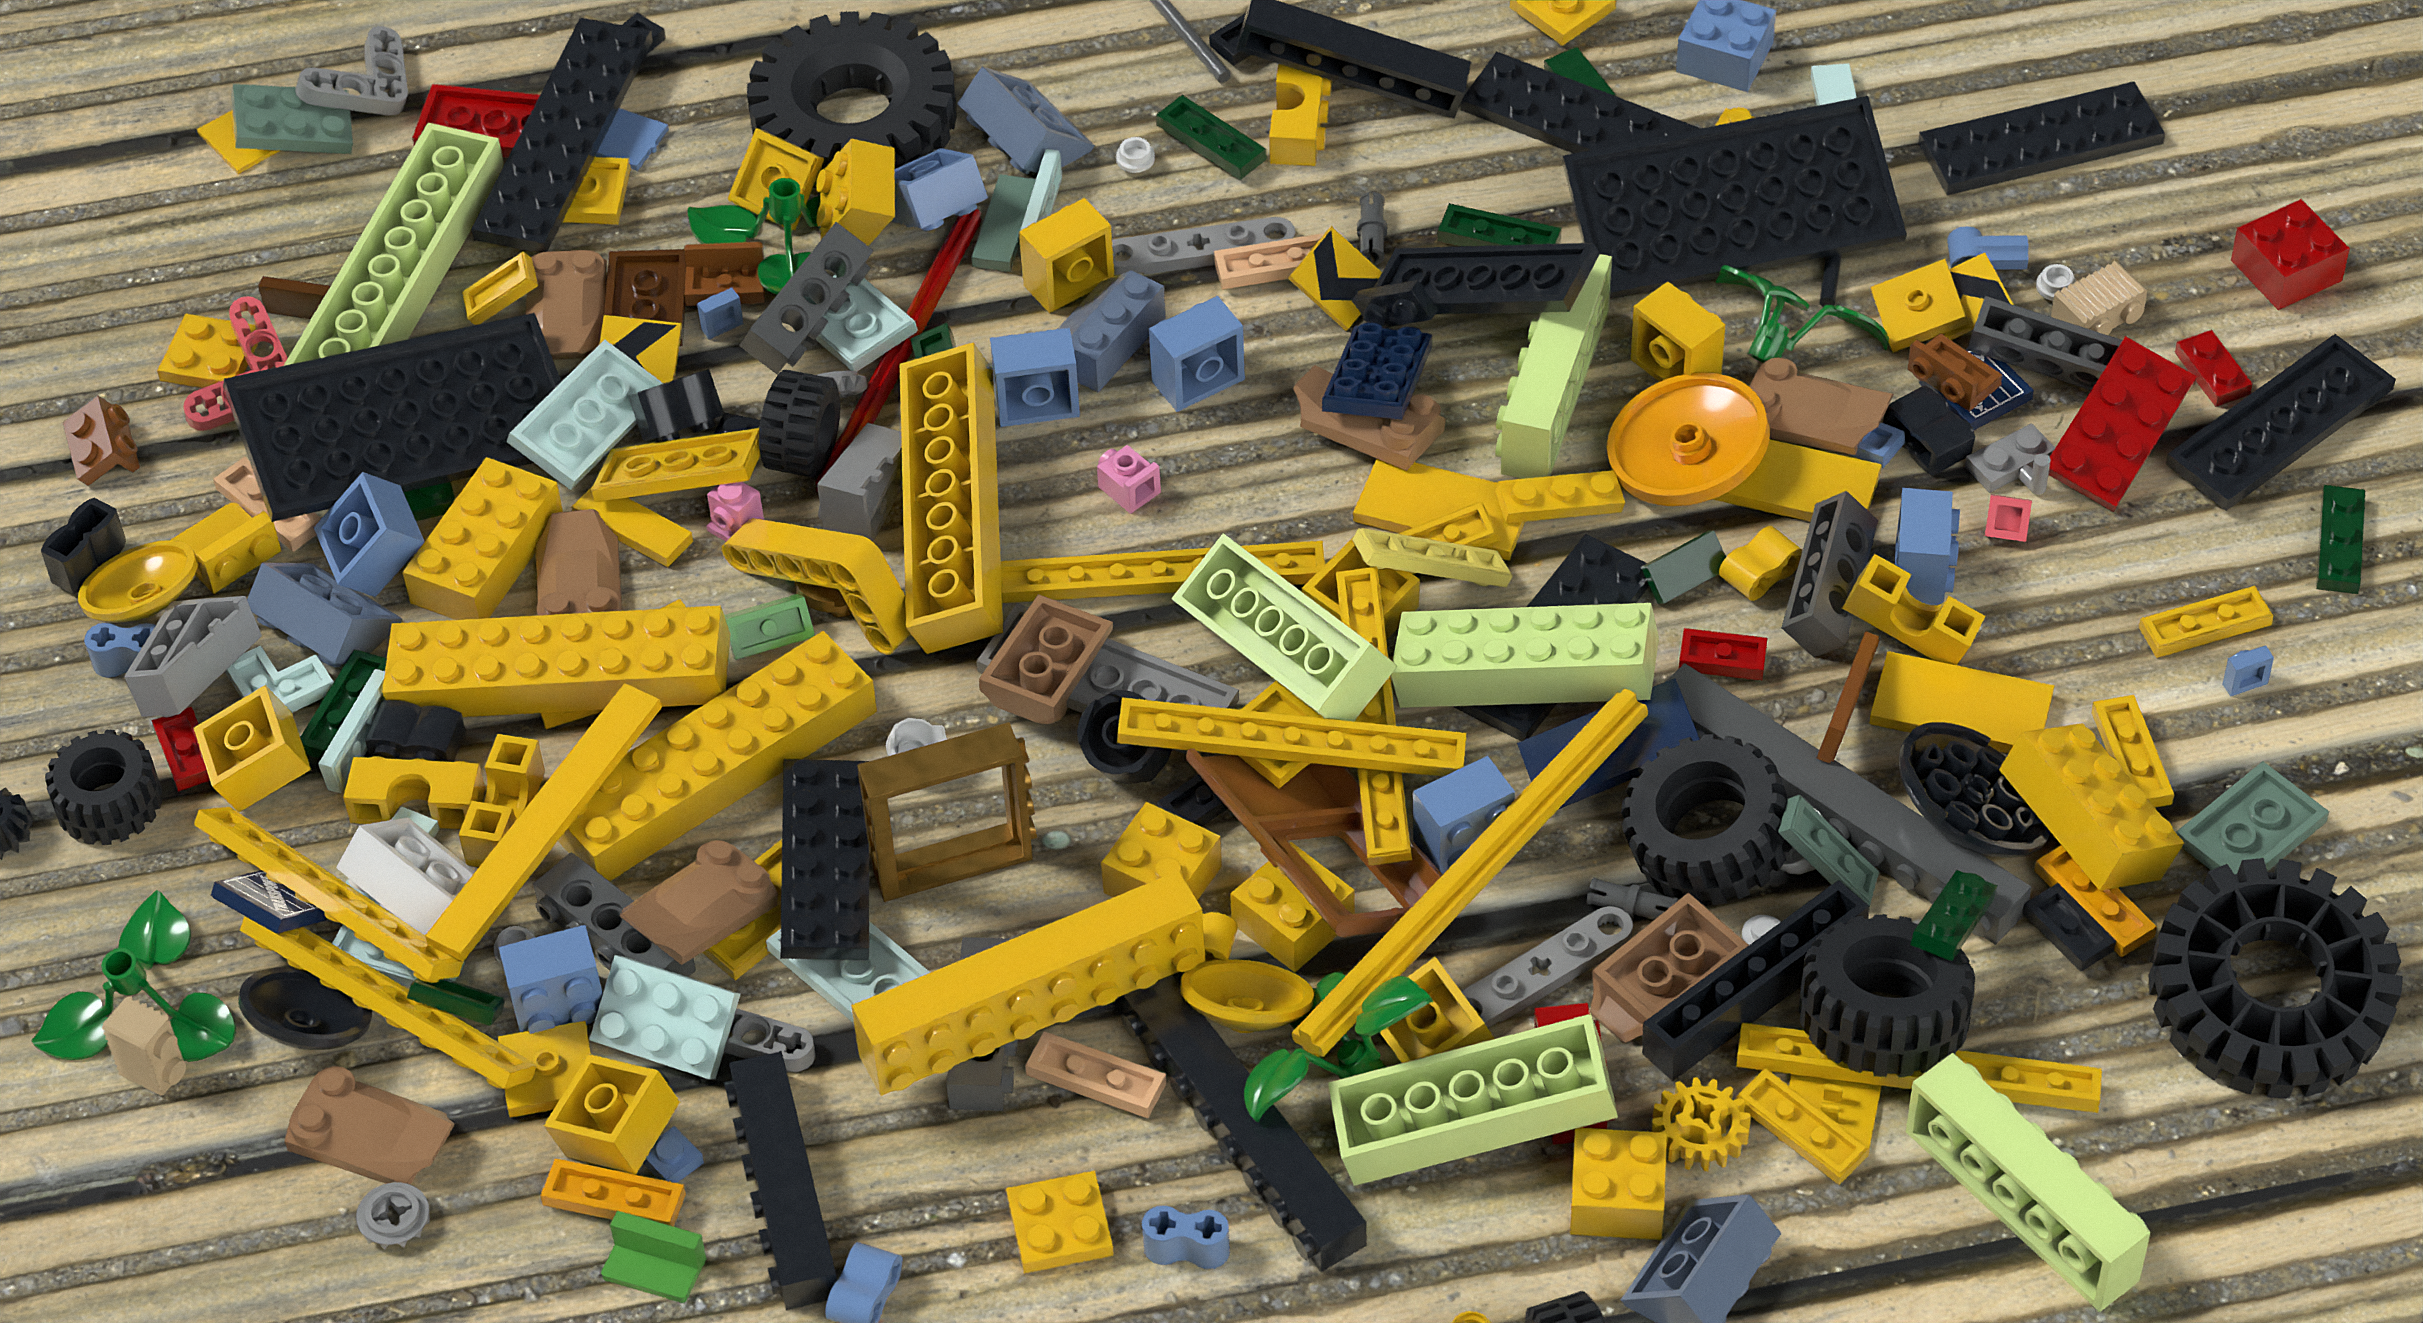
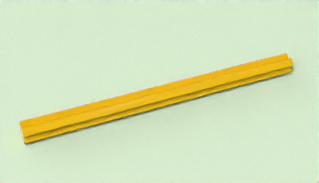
M1623 689L1621 693L1617 692L1505 811L1498 816L1292 1032V1038L1295 1043L1303 1046L1305 1051L1318 1057H1324L1356 1023V1017L1363 1013L1362 1004L1366 997L1387 980L1401 976L1648 716L1647 706L1637 701L1636 693Z

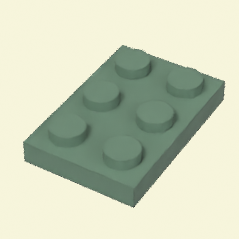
M233 84L232 108L235 148L339 154L352 153L353 138L350 110L305 103L296 95V87Z
M2262 761L2176 831V833L2184 842L2182 848L2210 870L2228 864L2233 873L2237 874L2242 860L2264 858L2268 871L2278 863L2279 859H2283L2323 826L2328 820L2329 811Z

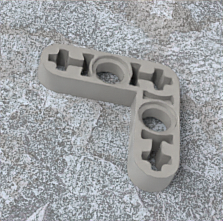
M373 27L369 31L364 45L367 75L321 68H306L300 72L295 88L296 95L300 100L311 105L383 115L399 114L403 110L408 94L400 35L388 27ZM382 44L384 49H387V52H382ZM377 67L388 68L394 74L383 73ZM343 88L354 89L358 91L360 95L349 94L346 91H344ZM385 89H390L389 97L387 92H384Z

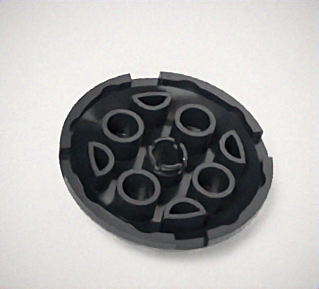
M1931 722L1914 728L1901 745L1898 758L1899 771L1909 798L1933 827L1957 844L1993 857H2023L2036 852L2046 844L2051 833L2050 830L1999 770L2006 757L1988 745L1991 740L1990 737L1965 726L1946 722Z

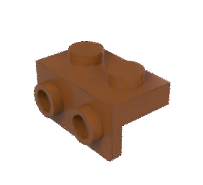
M761 242L685 245L686 278L684 296L686 306H695L697 303L730 288H733L739 296L740 304L765 303V288L758 279L759 264L765 259Z
M1941 333L1926 345L1919 340L1914 341L1910 345L1907 370L1913 373L1917 379L1925 381L1944 394L1948 400L1959 404L1969 412L2001 386V373Z
M96 396L62 422L77 480L87 486L91 485L117 464L133 473L140 468L136 454L137 445L132 439L128 425L130 422L128 414L118 404L112 405L100 396Z

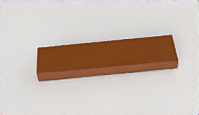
M1867 631L1864 633L1816 758L1831 763L1836 757L1880 642L1877 635Z

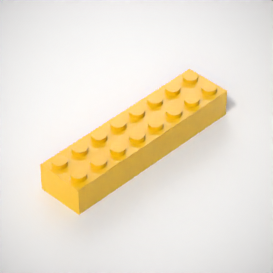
M974 342L900 364L906 629L926 654L1003 633L993 368Z
M721 605L392 623L382 693L385 700L406 701L420 707H447L460 712L462 717L603 710L624 683L660 699L662 707L704 705L726 691L731 634Z
M821 631L627 752L558 842L568 853H574L608 881H612L782 773L783 759H804L875 714L877 706L873 680L824 631Z
M1176 871L855 1003L851 1007L859 1057L880 1096L892 1091L904 1090L914 1082L935 1073L947 1072L954 1065L976 1056L988 1055L995 1048L1014 1040L1026 1039L1036 1031L1057 1022H1067L1077 1014L1093 1007L1110 1004L1122 995L1139 988H1148L1158 980L1177 972L1189 971L1197 966V964L1205 961L1202 908L1180 871Z

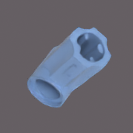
M1969 226L1959 227L1948 235L1947 242L1951 268L1985 252L1994 270L2027 269L2028 238L2025 235L1982 236L1978 229Z

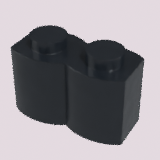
M710 369L628 395L643 441L655 439L656 443L677 440L680 439L679 430L691 427L693 433L715 427L714 418L725 415Z
M1923 385L1889 403L1884 414L1883 423L1904 431L1905 444L1902 447L1909 451L1915 462L1928 474L1934 476L1972 454L1975 441L1973 427L1966 419H1962L1954 412L1949 411L1948 403L1941 394Z
M95 497L91 498L75 509L67 525L54 531L45 540L41 548V554L52 584L72 594L78 593L84 581L93 571L121 553L125 546L126 538L117 509Z
M385 700L380 703L365 742L370 757L379 756L386 759H424L427 761L454 762L465 736L466 728L462 714L456 710L442 706L420 707L400 700Z

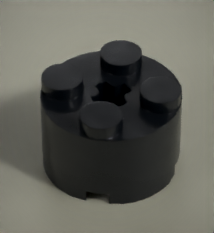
M1116 690L1090 703L1084 710L1077 729L1079 745H1081L1083 754L1089 764L1108 778L1124 784L1149 782L1156 778L1157 774L1169 760L1172 749L1117 743L1122 698L1147 699L1132 691Z

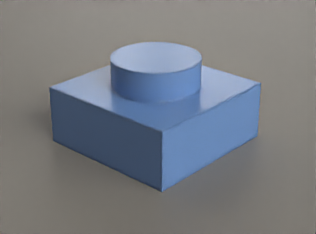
M733 288L697 303L701 330L708 340L743 324L740 298Z
M1880 422L1878 428L1863 437L1862 442L1860 441L1856 454L1849 455L1861 460L1882 464L1881 468H1884L1905 444V433L1902 430Z
M2265 645L2250 651L2243 650L2228 658L2222 685L2230 697L2268 684L2274 657Z
M673 1126L659 1136L643 1164L659 1180L678 1183L704 1164L702 1153Z

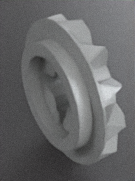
M834 371L817 374L835 380L840 398L854 396L867 389L866 377L858 375L856 371Z
M400 1182L383 1184L371 1190L360 1202L356 1213L358 1229L369 1244L372 1242L378 1243L385 1250L389 1245L399 1244L404 1248L407 1240L413 1237L420 1238L422 1228L425 1224L430 1223L428 1201L418 1188L410 1184ZM390 1205L400 1215V1222L397 1226L392 1225L387 1220L388 1206Z

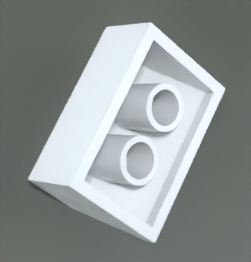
M408 817L359 825L336 867L349 878L348 882L351 886L361 892L368 893L380 903L381 907L424 935L427 934L475 873L472 868Z

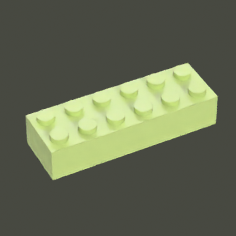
M1599 255L1570 312H1542L1539 319H1532L1528 334L1529 348L1522 347L1517 366V370L1520 371L1518 377H1511L1507 390L1508 405H1501L1497 416L1496 429L1502 430L1497 440L1495 456L1501 457V474L1522 479L1551 476L1609 313L1612 256Z
M1224 533L1171 598L1199 622L1326 719L1355 721L1397 668L1396 664L1371 643Z
M1652 603L1402 612L1392 661L1397 665V668L1391 674L1400 708L1599 702L1609 701L1617 692L1621 693L1623 689L1636 693L1637 700H1650L1659 643Z
M1591 1014L1328 1083L1341 1158L1354 1186L1618 1118L1602 1043Z
M1951 1053L1913 1081L1906 1133L2092 1306L2101 1312L2140 1281L2151 1233L2147 1230L2143 1220L2138 1215L2125 1210L2114 1200L2111 1192L2105 1185L2095 1182L2081 1170L2078 1162L2072 1155L2062 1152L2048 1140L2045 1132L2039 1125L2027 1121L2016 1111L2007 1096L1997 1093L1983 1081L1980 1073L1974 1066L1968 1063L1965 1064L1954 1053Z

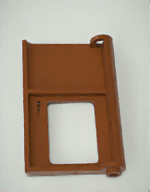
M1195 748L1188 749L1186 760L1261 846L1260 851L1274 867H1279L1339 937L1389 931L1443 875L1411 838L1412 860L1369 866L1359 779L1348 767L1309 763L1281 788H1277L1238 755L1202 757ZM1330 836L1342 838L1403 908L1395 907L1390 910L1351 914L1288 841Z

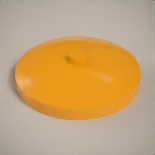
M1692 373L1690 376L1684 374L1665 379L1648 387L1623 407L1610 428L1607 439V455L1619 484L1634 497L1662 506L1693 505L1709 501L1729 492L1754 472L1768 448L1770 425L1761 399L1745 383L1717 373Z

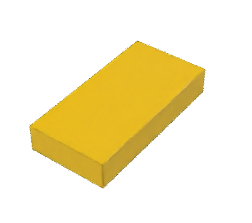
M523 251L465 289L462 294L468 320L474 325L481 324L536 288L538 283L532 258Z

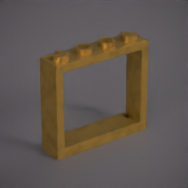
M1010 722L857 765L872 871L884 902L1033 860L1031 840L1037 838L1031 816L1035 815V810L1028 791L1032 789V781L1026 764H1024L1030 762L1026 751L1024 738L1015 737ZM1001 767L1007 823L895 855L888 798Z

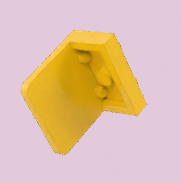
M234 502L228 503L171 539L184 542L193 549L198 561L195 575L213 594L281 552L274 522H271L269 515L262 511L252 518L239 504Z

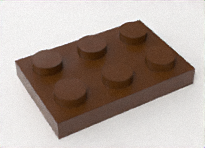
M684 249L609 251L604 315L681 323L682 330L679 346H683L686 309L684 296L686 278Z

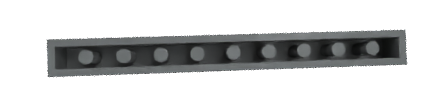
M1684 663L1666 680L1669 681L1676 678L1700 740L1702 735L1716 734L1718 740H1724L1725 736H1732L1741 739L1743 746L1746 743H1752L1761 749L1763 756L1770 757L1776 765L1789 798L1800 795L1813 808L1817 809L1822 817L1873 867H1877L1893 877L1903 888L1913 890L1933 904L1956 870L1977 874L1985 881L1998 885L1993 902L1972 931L1973 934L1983 936L1995 945L2024 916V904L2029 901L2031 886L1982 854L1952 841L1933 827L1923 816L1836 760L1827 763L1817 759L1819 749Z

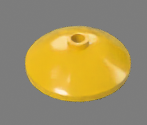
M174 540L156 541L131 548L109 559L88 576L78 593L79 605L88 617L109 623L138 621L154 616L166 609L191 584L198 567L197 557L188 544Z
M1215 960L1197 964L1193 969L1183 973L1180 985L1182 996L1193 1009L1213 1022L1239 1033L1265 1031L1292 1023L1310 1011L1314 999V991L1311 985L1297 974L1274 965L1247 960Z

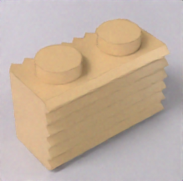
M2114 261L2111 265L2107 264L2105 268L2101 267L2099 271L2095 270L2092 275L2089 274L2080 281L2076 280L2074 284H2070L2067 288L2064 287L2061 291L2058 290L2054 294L2051 317L2109 335L2113 328L2125 322L2132 324L2142 316L2145 309L2147 290L2117 261Z
M132 996L125 997L102 1026L106 1040H108L107 1044L110 1045L109 1049L112 1050L111 1055H113V1060H115V1065H117L116 1069L119 1070V1075L158 1095H164L172 1085L177 1084L181 1080L186 1070V1063L183 1060L168 1014L162 1015L160 1010L155 1011L154 1007L148 1008L146 1003L140 1004L139 999L133 1001Z

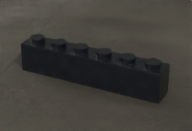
M1278 0L1250 1L1236 50L1453 119L1465 94L1472 63L1459 57Z
M1836 881L1644 1021L1642 1054L1669 1079L1674 1081L1741 1031L1742 1023H1753L1799 989L1802 983L1806 953L1812 947V943L1823 932L1827 933L1830 927L1839 922H1842L1844 925L1848 924V921L1853 917L1863 916L1864 919H1869L1870 906L1841 881Z
M782 1051L731 1062L729 1065L732 1081L724 1082L729 1108L738 1107L741 1116L733 1118L738 1145L747 1143L749 1154L741 1155L746 1181L756 1180L758 1191L750 1192L755 1219L764 1217L767 1227L758 1230L764 1257L773 1255L775 1266L767 1268L773 1295L782 1293L786 1310L825 1302L828 1300L837 1277Z

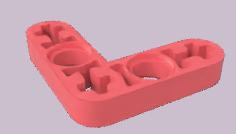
M249 296L240 297L235 300L229 310L230 322L251 369L240 375L267 370L274 366L275 368L283 366L288 358L264 305L258 299ZM249 311L251 315H254L257 330L250 332L246 319L242 318V312ZM264 341L273 345L274 350L267 357H257L251 352L252 347L258 342ZM224 381L194 391L187 396L183 408L186 422L190 427L195 430L205 431L235 420L223 389ZM222 396L223 405L226 410H220V404L217 403L216 397ZM203 404L208 409L209 415L202 417L196 411V406Z

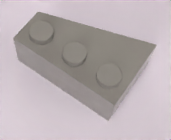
M867 423L818 482L817 487L820 501L818 517L823 522L824 530L860 535L874 542L903 486L901 431Z
M245 596L172 601L168 605L124 676L142 717H170L180 714L262 636Z

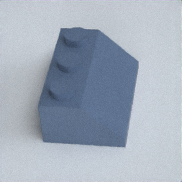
M983 66L957 103L968 114L967 121L974 127L985 131L990 136L988 139L989 143L998 150L1007 153L1012 158L1010 160L1011 165L1024 174H1029L1031 171L1039 172L1045 149L1059 150L1062 168L1090 153L1095 146L1032 83Z
M1132 270L1101 281L1058 327V329L1070 328L1076 360L1077 383L1099 393L1149 337V328L1166 318L1164 285Z
M262 563L247 598L251 611L258 615L257 621L272 629L282 630L288 634V641L297 646L314 650L318 653L317 657L321 662L334 667H340L341 664L346 663L354 649L371 653L390 636L391 624L402 622L401 617L362 593L337 585L333 575L313 563Z
M1750 1194L1689 1200L1621 1298V1302L1629 1309L1656 1323H1725L1726 1315L1736 1300L1746 1293L1749 1288V1281L1759 1266L1770 1257L1772 1253L1771 1248L1781 1235V1232Z

